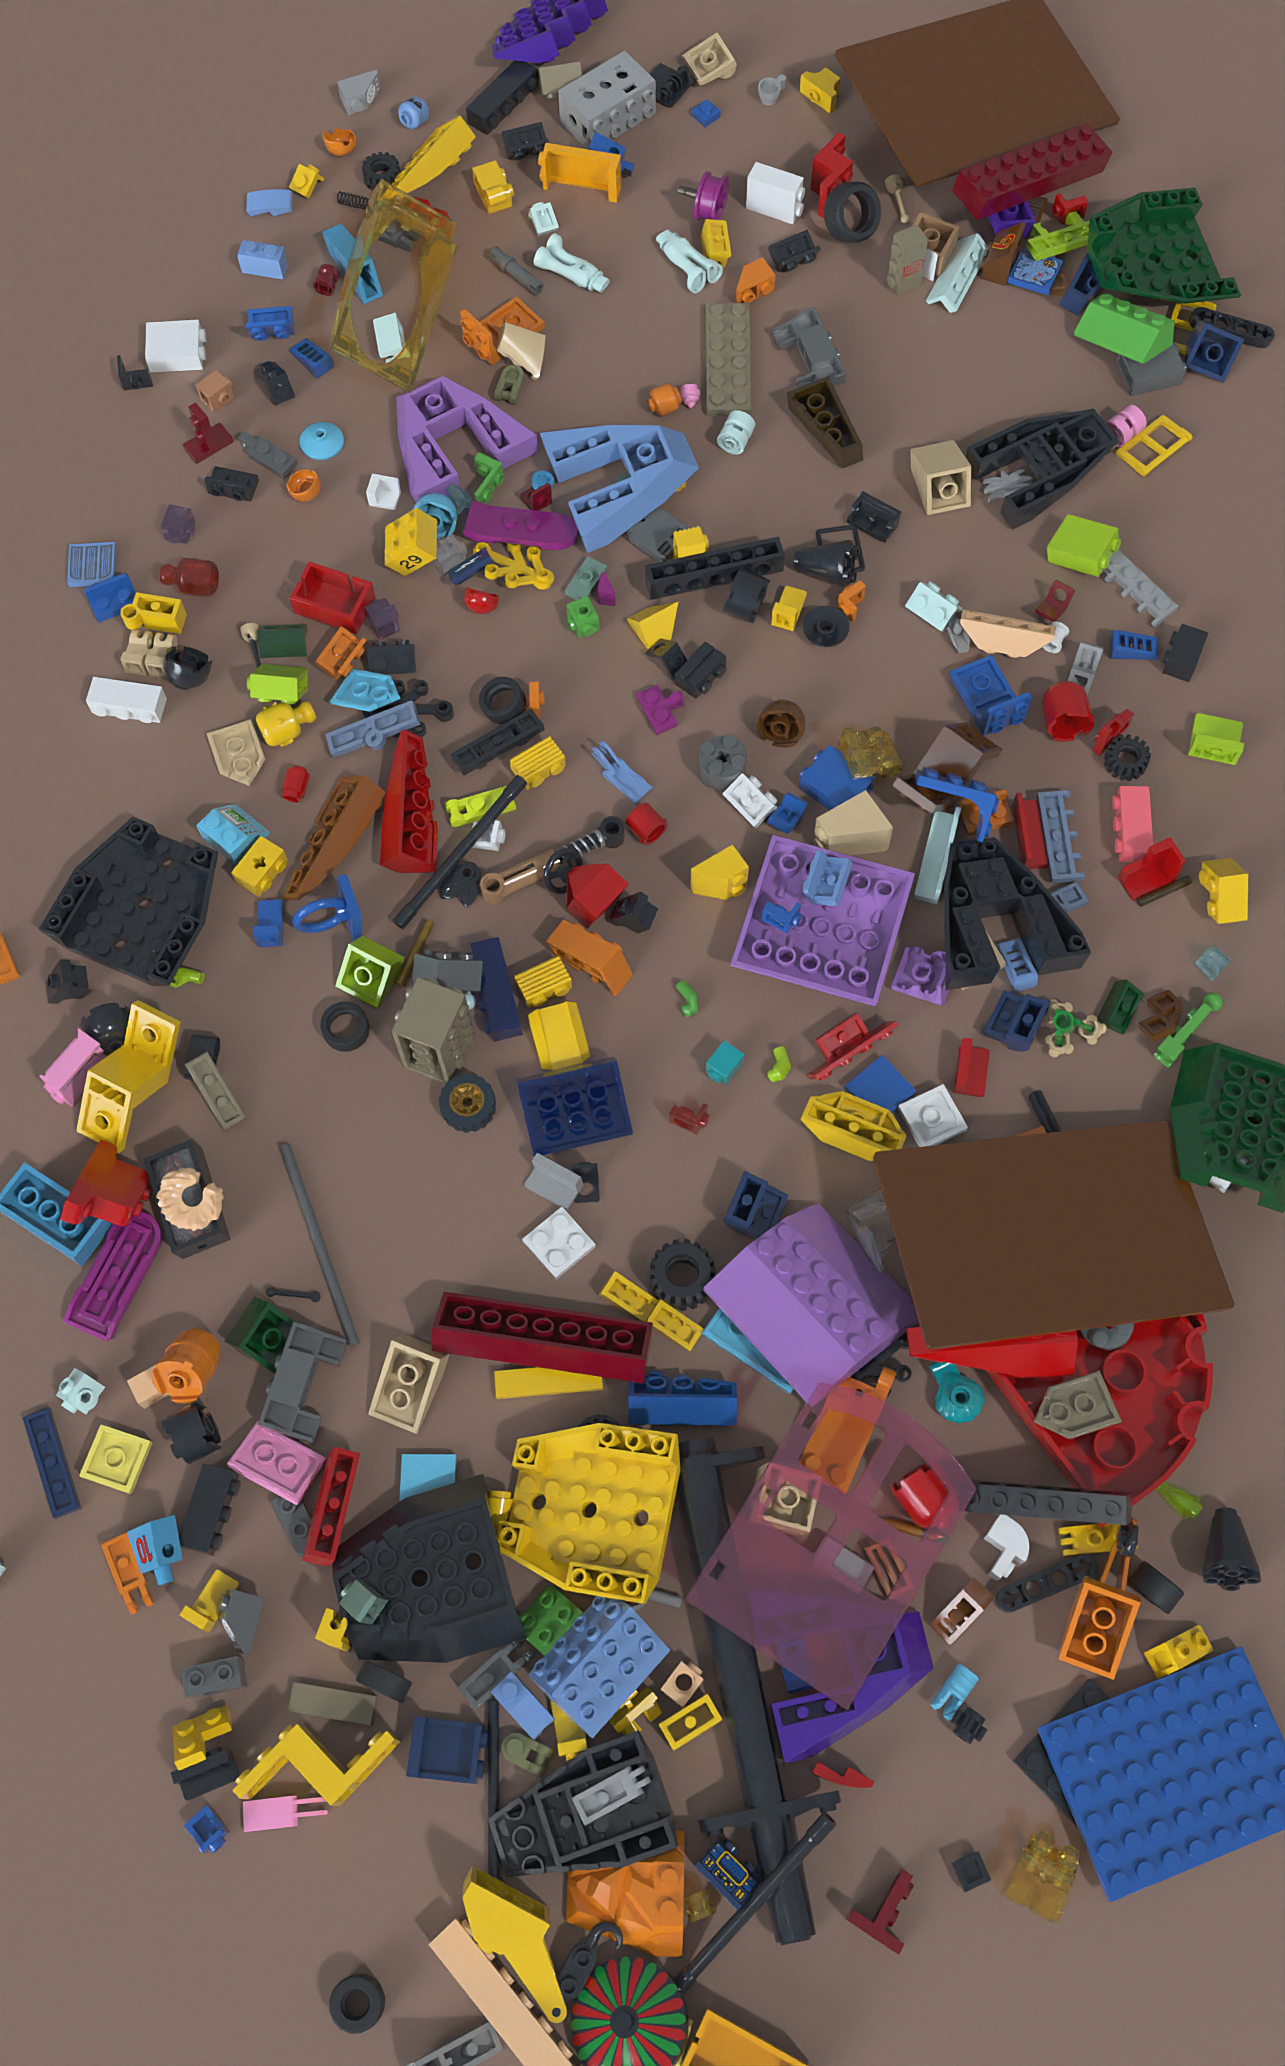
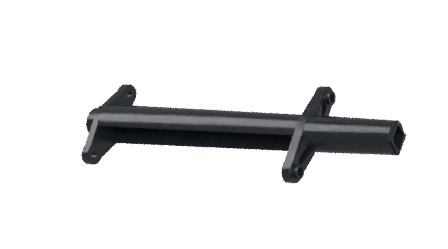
M705 1437L678 1443L680 1474L676 1497L746 1810L698 1821L700 1832L706 1831L707 1837L724 1834L723 1828L725 1827L750 1828L763 1882L799 1842L795 1817L814 1808H819L820 1813L837 1810L836 1804L841 1803L839 1790L789 1801L785 1800L720 1472L766 1458L763 1446L717 1452L714 1438ZM803 1861L767 1900L776 1943H781V1946L810 1940L812 1935L816 1934Z

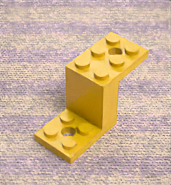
M139 1000L132 1003L124 1045L87 1072L77 1132L98 1143L100 1140H104L114 1144L117 1147V1153L125 1149L133 1109L168 1083L180 1021ZM148 1029L155 1033L156 1038L151 1036V1032ZM103 1117L106 1118L108 1124L104 1123Z
M296 1724L293 1727L289 1725L279 1735L278 1738L281 1741L273 1749L271 1747L265 1749L257 1758L259 1763L251 1771L249 1768L246 1769L236 1779L235 1782L238 1785L233 1789V1792L240 1799L251 1800L290 1761L330 1806L340 1807L400 1744L401 1740L392 1732H378L369 1741L368 1745L370 1748L364 1755L357 1754L348 1763L347 1768L349 1770L347 1771L306 1726Z

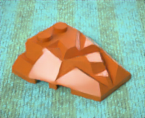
M676 1831L677 1848L628 1866L568 1872L566 1922L590 1931L595 1924L601 1921H610L621 1929L623 1934L622 1944L652 1956L682 1957L685 1831ZM607 1931L601 1934L617 1941L616 1936L612 1932Z

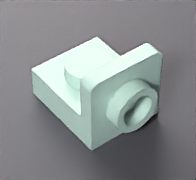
M539 202L530 208L528 216L529 219H532L538 236L558 230L559 226L550 202L546 204Z

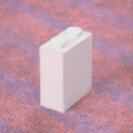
M756 162L748 175L746 209L793 224L797 216H801L804 204L801 203L805 194L803 177Z
M199 320L146 323L145 359L150 373L203 369V360H206V350L203 346V343L206 342L205 329H201Z

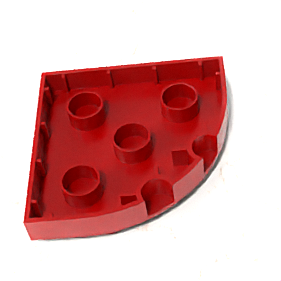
M1203 1314L1134 1323L1133 1333L1129 1341L1122 1347L1114 1350H1105L1091 1345L1086 1341L1081 1330H1076L1078 1346L1074 1375L1017 1378L998 1372L987 1373L1072 1488L1132 1492L1133 1506L1165 1482L1183 1463L1197 1440L1194 1438V1435L1197 1431L1201 1415L1209 1409L1213 1387V1363H1206L1202 1336L1208 1329ZM1099 1370L1122 1421L1121 1423L1072 1439H1068L1034 1422L1050 1386ZM1098 1523L1101 1528L1107 1525V1523Z

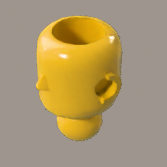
M308 701L300 703L294 709L288 703L277 704L275 702L270 706L264 707V710L256 716L257 725L266 744L272 747L278 745L284 747L293 743V739L301 734L300 725L312 723L316 720L315 712Z

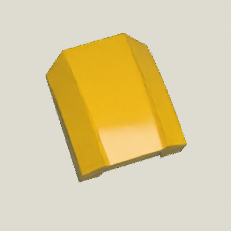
M566 1001L558 1005L536 1009L528 1015L542 1069L557 1070L583 1063L590 1057L576 1002Z

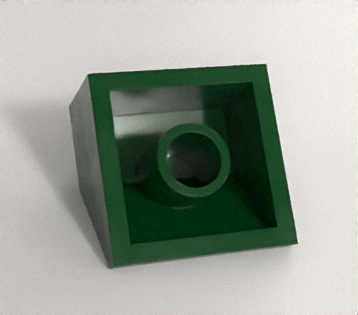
M253 1297L224 1342L247 1358L276 1374L275 1362L277 1356L283 1353L291 1327L295 1321L269 1302Z

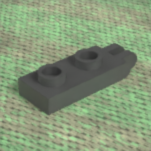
M279 1496L270 1502L300 1558L303 1556L312 1518L302 1499L298 1505H295Z

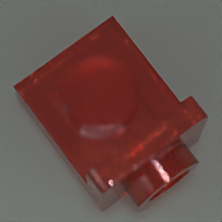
M703 1103L697 1115L687 1107L681 1106L679 1108L674 1105L669 1114V1123L697 1135L700 1127L704 1129L709 1121L710 1114H707L708 1105Z

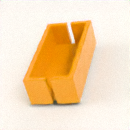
M709 2007L706 2008L695 2032V2036L699 2040L698 2042L694 2039L691 2040L680 2065L811 2066Z

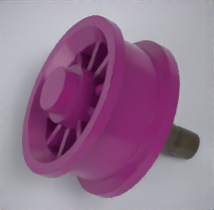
M706 171L701 178L698 190L682 185L679 186L678 194L695 198V220L699 221L701 218L721 219L728 198L729 178L725 175L722 178L712 176L710 171Z

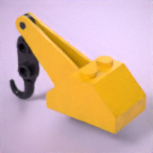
M473 1865L464 1880L462 1899L474 1941L478 1942L477 1946L489 1954H492L493 1951L500 1955L504 1954L546 2014L548 2020L552 2023L562 2022L567 2015V2001L576 1998L581 1993L596 1963L598 1940L601 1934L607 1931L612 1932L617 1940L615 1947L619 1950L623 1943L621 1929L610 1921H601L595 1924L588 1935L571 1949L557 1977L544 1939V1935L550 1926L549 1907Z

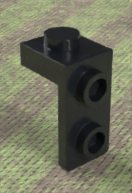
M266 361L260 364V368L255 369L256 374L266 383L275 405L296 397L286 372L275 361Z

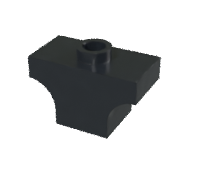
M640 891L618 900L608 922L615 926L629 928L638 934L650 930L658 908L647 900L649 896Z
M66 959L58 961L45 981L49 1004H58L66 999H82L89 989L86 966L72 965L70 960Z

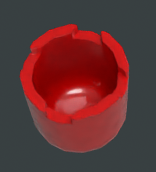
M1061 681L1050 686L1045 691L1042 699L1043 714L1047 734L1052 735L1053 740L1068 742L1074 741V736L1080 735L1083 732L1084 735L1089 734L1095 722L1088 696L1083 686L1073 681Z
M932 1458L929 1462V1467L925 1463L921 1464L903 1476L904 1480L899 1482L900 1486L895 1482L889 1488L917 1526L931 1528L937 1525L941 1529L953 1521L950 1516L957 1510L958 1496L937 1460Z

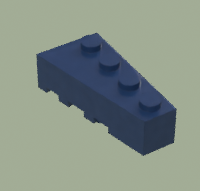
M1086 253L1059 303L1060 306L1076 315L1105 289L1100 285L1088 253Z

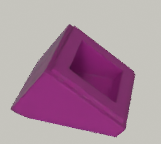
M602 572L598 585L599 605L615 606L614 589L606 573Z

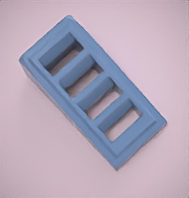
M1021 938L997 944V949L1006 962L1004 968L1013 991L1019 992L1036 987L1038 984V974ZM1018 949L1019 951L1008 955L1006 953ZM1020 958L1022 959V960L1015 961V962H1012V963H1011V961H1013V960H1017V959H1020Z

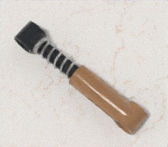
M616 816L606 817L591 835L586 834L583 839L578 838L576 842H570L568 846L563 845L562 848H573L581 857L587 852L591 853V850L595 848L598 850V847L618 848L623 844L625 838L623 821ZM611 830L617 831L616 834H608L607 832ZM550 848L502 872L488 873L483 876L480 887L484 901L490 905L500 904L506 896L542 880L544 867L548 859L558 849L554 851ZM565 855L554 863L552 870L557 869L563 863ZM491 887H498L496 891L488 890Z

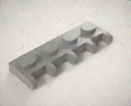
M1118 550L1113 553L1107 569H1103L1108 574L1105 581L1110 583L1114 580L1124 589L1121 593L1123 598L1130 595L1140 604L1137 608L1140 614L1146 610L1155 618L1151 625L1157 627L1178 610L1179 606L1121 551Z

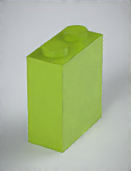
M1067 514L1047 546L1048 562L1099 577L1103 569H1107L1113 553L1117 552L1120 548L1119 530L1113 526Z

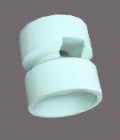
M732 411L717 437L718 445L727 453L741 454L755 429L754 419L745 412Z

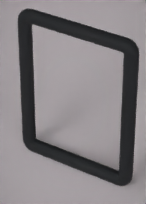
M848 525L818 529L816 531L818 545H823L821 533L853 529L856 546H859L860 567L854 569L857 572L864 571L865 564L857 527Z

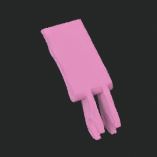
M297 1796L244 1801V1832L298 1826V1817L326 1815L328 1811L319 1810L298 1813L297 1804L326 1802L323 1797L297 1800Z

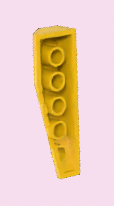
M460 115L436 128L413 154V160L406 163L403 167L404 171L396 176L394 179L396 182L389 185L378 200L379 204L397 199L425 185L441 174L447 167L454 166L460 160L459 155L461 153L464 154L472 147L471 142L476 136Z

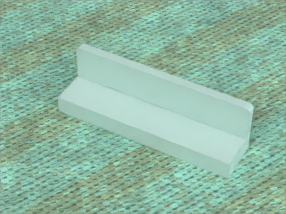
M978 233L958 240L952 255L926 299L928 304L941 301L950 313L958 310L981 266L983 257L987 255L988 246Z
M956 807L954 815L941 811L934 813L913 899L933 904L938 903L947 868L950 843H953L961 807Z

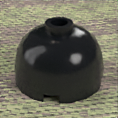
M177 646L168 648L164 655L163 668L166 677L177 688L188 690L202 685L207 680L211 671L212 660L208 661L206 653L185 646L183 650H176Z
M118 1003L102 1004L91 1009V1015L87 1019L84 1016L81 1019L80 1026L84 1033L100 1043V1048L106 1051H115L124 1045L130 1011L125 1005V1008L119 1007Z

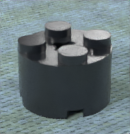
M740 568L731 586L723 611L754 623L759 606L763 603L770 580Z
M196 1400L168 1414L161 1421L163 1429L168 1435L170 1434L173 1441L170 1445L172 1453L177 1459L182 1457L189 1464L204 1458L222 1447L218 1445V1443L222 1442L218 1427L212 1415L206 1416L202 1410L207 1407L200 1400Z

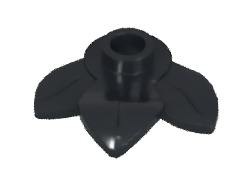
M472 862L457 865L440 887L441 899H452L459 896L461 903L465 907L470 906L479 893L477 883L481 878L480 868ZM468 870H471V875L469 877H465V873Z

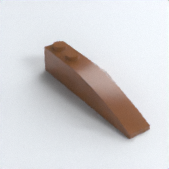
M365 775L339 778L315 823L318 825L316 833H311L308 838V842L311 845L306 852L302 853L299 859L302 866L294 872L284 895L285 899L300 900L318 886L340 864L364 830L370 826L371 818L374 812L381 806L382 798L386 792Z

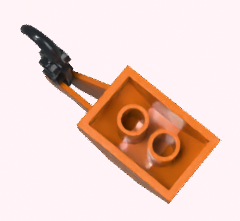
M1132 1518V1521L1127 1525L1118 1526L1113 1545L1099 1580L1084 1577L1071 1607L1059 1650V1660L1113 1680L1141 1603L1140 1596L1125 1591L1130 1557L1134 1554L1138 1543L1139 1527L1136 1525L1137 1519ZM1119 1549L1122 1556L1116 1587L1105 1584V1580L1115 1553Z

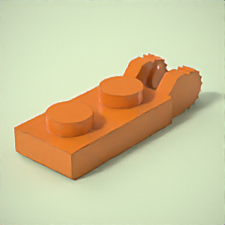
M127 1532L101 1543L119 1594L123 1596L130 1614L133 1615L138 1612L137 1604L131 1594V1591L139 1588L143 1602L147 1607L153 1605L154 1600L147 1586L148 1581L145 1574L140 1572Z

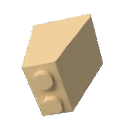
M954 440L911 449V471L927 515L971 506V465Z
M865 790L817 817L813 844L816 847L849 856L884 852L889 848L893 826Z

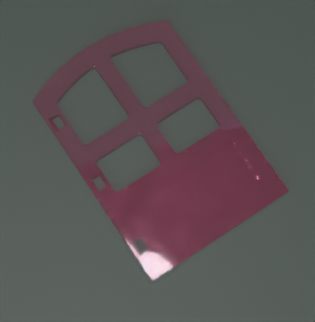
M820 1382L685 1600L845 1710H848L977 1489L950 1451L913 1418L892 1405L868 1394ZM829 1409L867 1420L884 1428L886 1431V1436L849 1495L844 1494L799 1462L800 1454ZM811 1411L817 1418L811 1428L807 1429L805 1426H802V1423ZM904 1445H909L930 1466L948 1490L946 1498L919 1542L913 1541L872 1513L868 1508L870 1501ZM785 1481L791 1483L835 1514L834 1522L817 1550L813 1553L764 1520L763 1515ZM764 1485H766L772 1491L763 1504L757 1501L756 1498ZM854 1529L860 1530L905 1562L903 1571L885 1600H880L834 1567V1561ZM719 1560L720 1563L725 1565V1568L718 1579L715 1580L709 1577V1574Z

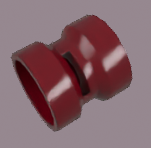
M322 264L319 268L318 276L313 283L314 289L321 295L331 296L335 290V284L339 280L340 272L330 264Z

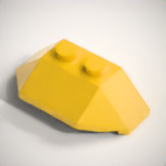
M844 1091L811 1096L801 1117V1121L820 1141L868 1161H873V1156L876 1152L902 1149L907 1137L890 1110Z

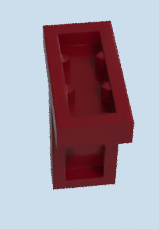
M196 402L188 406L191 414L189 420L196 431H194L195 437L185 442L183 447L192 460L198 464L234 441L220 422L211 427L207 415Z
M903 1869L899 1870L872 1922L853 1909L849 1911L845 1920L899 1955L905 1944L886 1932L885 1928L887 1925L892 1927L900 1912L896 1908L901 1898L906 1901L914 1887V1884L911 1883L913 1876Z

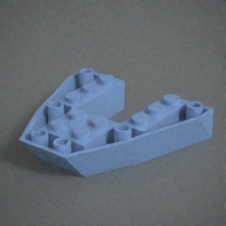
M605 425L540 433L545 451L559 483L619 459H622L629 478L568 502L587 553L609 545L663 504L699 469L685 435L660 425Z

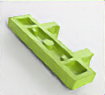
M1075 211L1069 213L1066 218L1065 224L1069 226L1067 228L1048 233L1040 225L1041 222L1033 224L1032 231L1030 232L1032 238L1027 240L1025 247L1033 258L1039 261L1088 245L1089 221H1083Z

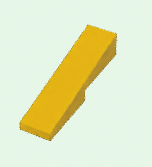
M616 1271L610 1275L598 1294L599 1297L638 1321L653 1323V1330L689 1352L704 1328L664 1301L657 1300Z

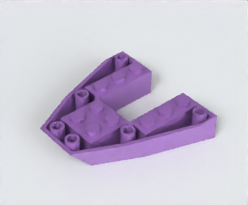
M444 376L434 378L396 397L398 439L410 494L415 502L428 493H440L449 497L461 491L458 473L435 440L466 424L489 457L501 462L503 469L538 452L537 435L484 397Z

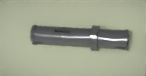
M498 246L491 249L490 252L492 254H489V258L501 266L503 272L511 274L533 292L534 295L541 293V288H543L544 284L520 266L513 256H508Z

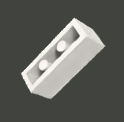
M93 677L86 702L91 712L98 716L109 715L123 720L130 718L144 723H160L167 698L161 686Z

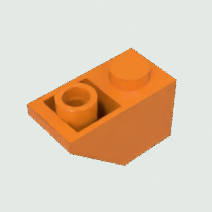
M763 257L744 265L736 289V303H751L753 300L763 295H768L775 290L776 275Z

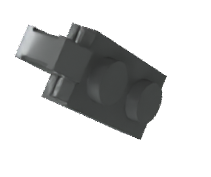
M245 431L239 436L241 446L245 448L249 458L282 479L298 464L296 458L259 436L254 438Z

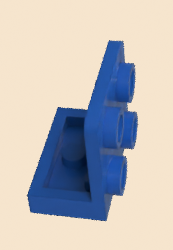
M291 306L248 309L249 323H245V328L251 338H255L257 341H264L272 336H276L278 339H286L290 335H295Z

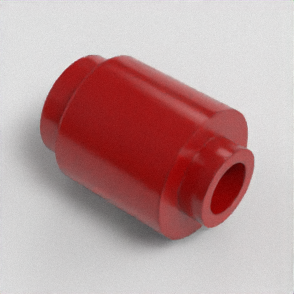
M298 765L287 769L281 788L283 799L299 803L301 798H304L310 779L307 769Z

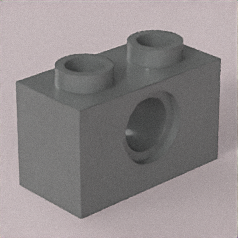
M238 1656L181 1668L185 1698L196 1699L247 1687L244 1659Z

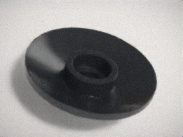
M820 606L814 608L805 616L803 632L811 643L820 647H833L846 639L849 633V621L841 610L831 606Z

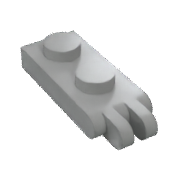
M628 1766L574 1796L572 1800L584 1825L643 1794L644 1792L641 1787L650 1783L651 1780L648 1776L638 1782L636 1776L646 1771L644 1766L634 1771L631 1766Z

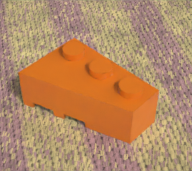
M563 920L546 941L554 956L559 955L564 963L576 971L582 969L591 974V981L594 983L603 982L609 987V993L615 997L633 976L620 945L613 941L610 943L605 941L596 932L590 933L576 922L572 924Z

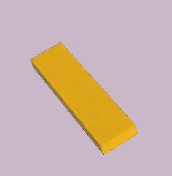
M539 1367L494 1371L496 1399L603 1390L602 1377Z

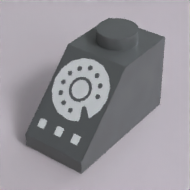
M226 1590V1594L221 1595L217 1610L220 1611L219 1619L236 1652L249 1655L265 1598L237 1590Z

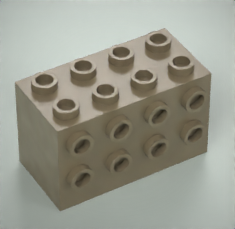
M417 977L415 984H411L407 990V1000L404 1007H400L396 1013V1023L392 1034L404 1068L446 1083L448 1080L453 1079L457 1069H462L466 1059L464 1054L467 1047L471 1048L475 1041L476 1034L473 1030L474 1025L471 1021L469 1006L461 990L454 987L448 989L440 986L433 979L426 978L424 980Z

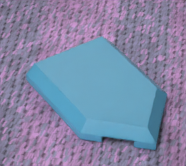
M352 668L329 702L334 705L370 712L399 700L400 696L390 675Z

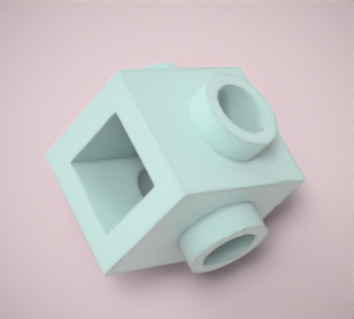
M74 1368L69 1377L61 1382L56 1396L63 1400L61 1406L73 1414L77 1410L87 1414L89 1410L95 1407L99 1395L105 1387Z

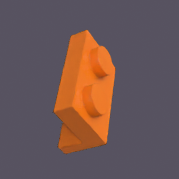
M341 626L314 664L336 681L341 675L346 677L353 668L350 662L354 657L359 659L366 648L363 644L367 639L362 637L359 640Z

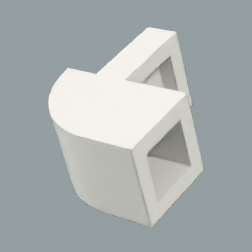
M999 1514L983 1538L1001 1551L1000 1556L987 1574L995 1581H998L1002 1576L1005 1578L1009 1576L1015 1566L1011 1562L1012 1560L1021 1565L1026 1561L1029 1553V1540L1024 1529L1007 1515Z

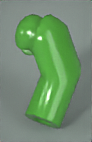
M682 980L677 984L676 988L687 1003L682 1005V1013L685 1017H690L692 1014L696 1015L699 1010L697 993L686 980Z

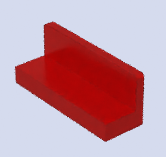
M1016 793L1012 808L1021 862L1029 870L1045 869L1048 866L1038 800H1023L1022 793Z

